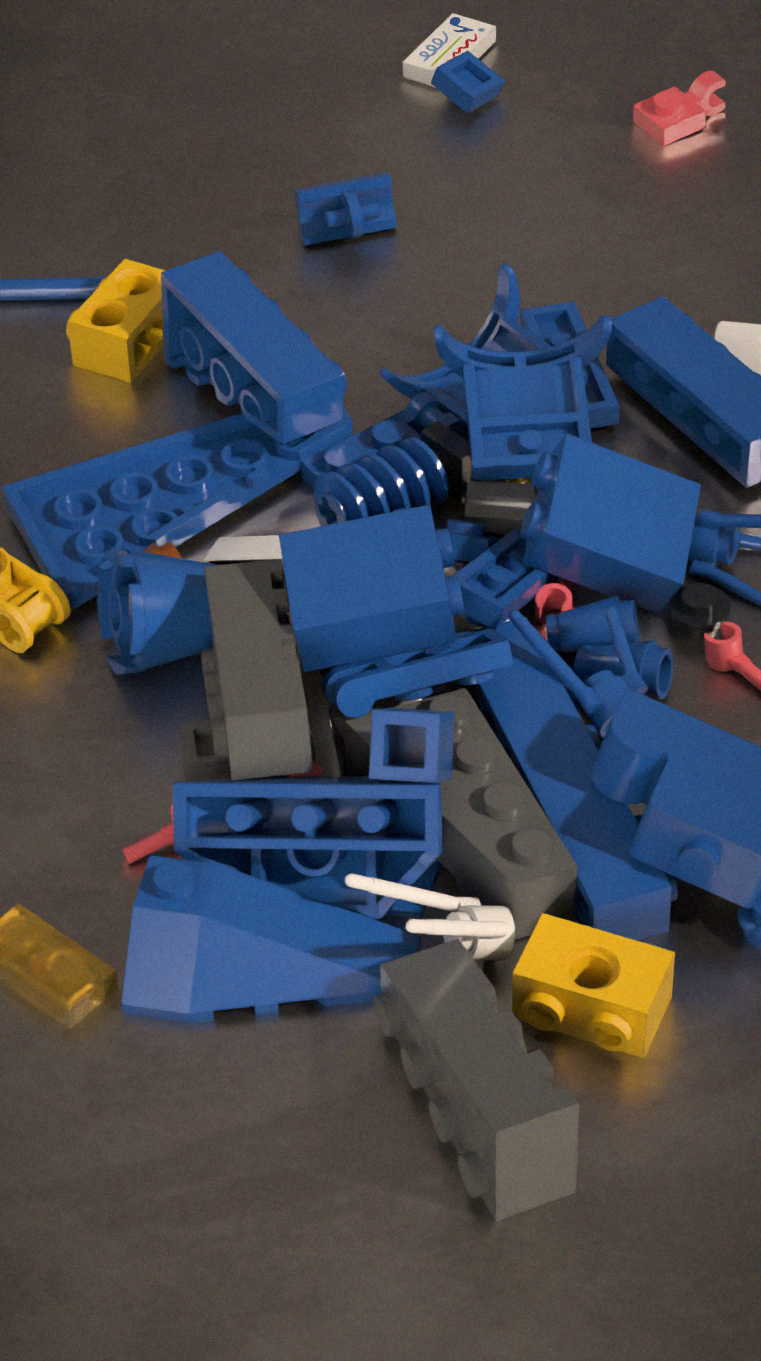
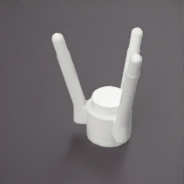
M348 874L345 877V884L351 888L451 911L446 919H410L406 922V930L410 933L443 935L444 943L459 939L482 971L485 961L506 960L513 950L515 924L512 914L505 906H481L478 897H455L374 877L370 878L357 874Z

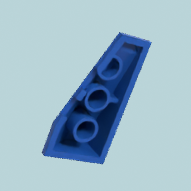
M150 855L132 909L121 1002L122 1013L191 1023L214 1020L213 1011L254 1006L256 1015L279 1012L278 1003L317 999L326 1007L372 1002L375 996L381 995L380 964L419 952L421 936L218 864Z

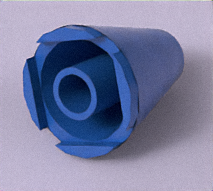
M129 549L106 552L104 558L112 561L113 565L112 569H104L99 572L98 618L101 639L114 640L117 655L106 656L109 666L116 674H135L201 653L200 649L213 648L205 567L216 566L215 564Z

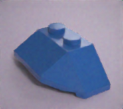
M269 776L233 781L231 778L173 783L174 851L184 860L218 864L372 919L384 917L399 899L351 888L345 884V877L348 874L374 877L413 886L442 854L441 784L378 780L369 779V776Z

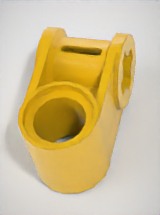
M0 547V642L16 653H23L33 645L34 636L51 623L61 624L70 616L71 608L64 591L54 580L31 569Z

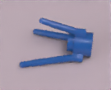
M702 509L701 513H696L688 555V561L692 562L690 574L711 579L750 602L761 606V592L717 568L721 563L732 564L739 547L761 551V537L740 534L739 529H736L761 528V514H722Z
M610 606L606 608L605 616L623 675L615 676L612 671L603 670L590 676L584 683L533 625L518 610H511L508 614L509 620L557 674L561 682H564L577 697L578 703L582 706L601 737L604 738L626 689L629 688L640 694L647 691V685L636 670L624 628L621 625L615 607Z

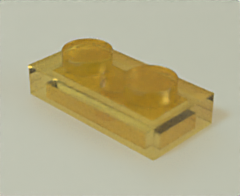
M19 903L0 918V981L69 1030L118 989L117 973L114 968Z

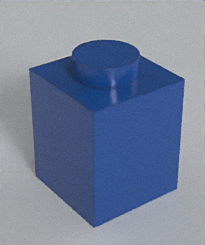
M399 708L372 710L369 779L439 783L451 780L455 712Z

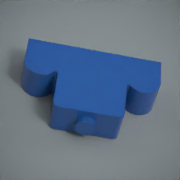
M627 688L609 724L592 765L590 776L596 788L610 799L624 804L644 803L647 806L630 843L628 853L631 857L739 906L753 908L761 894V747Z

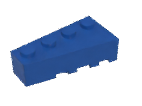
M217 251L161 272L164 363L173 369L183 365L187 367L188 379L198 386L207 383L215 386L216 397L219 401L227 406L239 403L244 418L282 444L343 420V399L347 391V381L343 370L338 363L330 361L313 344L306 331L298 329L282 313L275 300L268 299L251 282L245 270L242 268L238 269L221 251Z

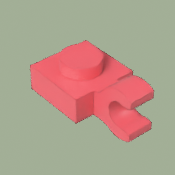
M706 71L694 80L690 89L685 93L675 86L661 91L633 105V122L663 146L705 128L706 116L715 115L725 108V102L713 92L724 87L726 80L714 71Z

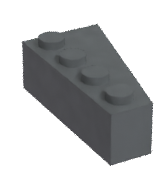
M281 559L206 566L205 577L213 648L200 649L215 758L228 757L232 781L313 772L307 705L299 660L296 655L293 626L290 625L289 615L286 614L289 612L286 588L283 585Z

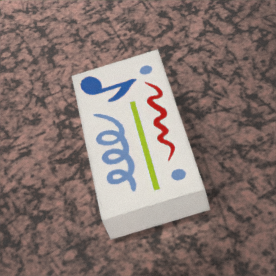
M452 13L403 61V77L435 87L430 82L436 68L467 50L479 59L496 42V26Z

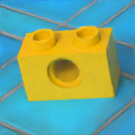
M542 913L512 973V1012L518 1020L527 1022L537 1029L544 1031L553 1030L595 1043L597 1046L609 1051H621L645 1059L672 998L675 952Z

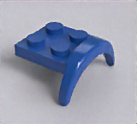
M506 263L498 268V286L491 311L479 332L468 345L478 349L497 352H523L552 347L518 323L520 309L519 285L514 270ZM446 364L430 372L413 376L398 375L390 372L385 367L379 371V375L402 395L412 399L419 393L427 392L441 403L444 414L448 412L455 414L467 426L462 377L454 373ZM584 375V383L586 384L588 381Z
M600 316L591 328L569 341L548 348L523 352H497L471 347L453 338L443 325L434 326L435 344L440 357L463 380L473 481L532 478L535 466L542 453L548 452L552 454L566 433L592 443L583 368L589 365L607 344L612 332V319L610 316Z

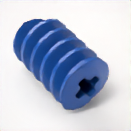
M415 437L404 438L396 446L383 447L376 455L362 456L356 464L346 463L340 466L336 472L321 474L316 479L313 489L314 506L321 526L391 513L396 509L430 505V499L435 504L442 505L447 500L449 492L448 478L441 462L430 447Z

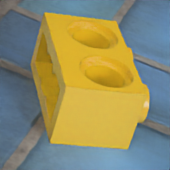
M124 259L108 277L101 280L97 289L80 308L75 309L71 313L67 321L66 335L70 340L74 366L128 383L134 381L164 346L161 272L165 270Z

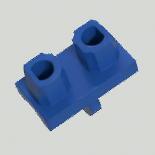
M388 172L294 190L300 240L304 246L346 237L355 239L362 237L366 233L397 228L392 201V179Z

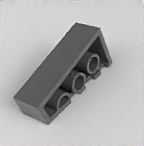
M463 688L394 707L399 709L455 712L451 780L438 783L441 784L442 854L435 862L439 861L456 877V888L465 897H478L481 906H505L508 908L515 924V939L531 935L542 913L572 921L578 866L467 689ZM372 714L345 721L343 776H369Z
M455 939L380 964L381 995L375 996L373 999L378 1023L385 1036L396 1035L402 1046V1064L414 1089L424 1087L430 1098V1116L439 1138L444 1143L452 1140L460 1154L458 1157L460 1174L471 1197L482 1196L495 1222L576 1193L579 1101L568 1087L554 1092L549 1078L554 1077L553 1066L540 1049L527 1054L522 1024L511 1009L498 1013V1001L494 986L460 940Z

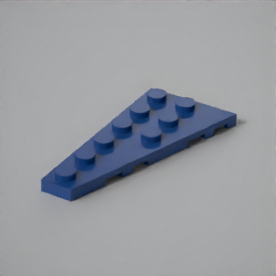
M343 408L342 421L282 444L244 418L242 413L2 486L4 505L42 574L49 576L60 586L69 600L72 611L98 595L96 584H98L99 572L104 569H112L113 565L112 561L104 558L107 551L118 549L143 551L152 543L159 547L169 541L175 547L301 471L302 460L353 436V421Z

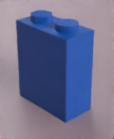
M566 433L552 454L548 452L542 453L531 479V486L538 488L536 502L533 501L529 506L520 531V535L528 539L523 564L612 597L618 595L619 599L623 601L634 600L635 605L659 613L684 583L701 484Z
M430 505L279 535L293 630L304 672L457 642L453 616L465 614L458 575L445 578L443 568L455 566L448 528L435 530Z

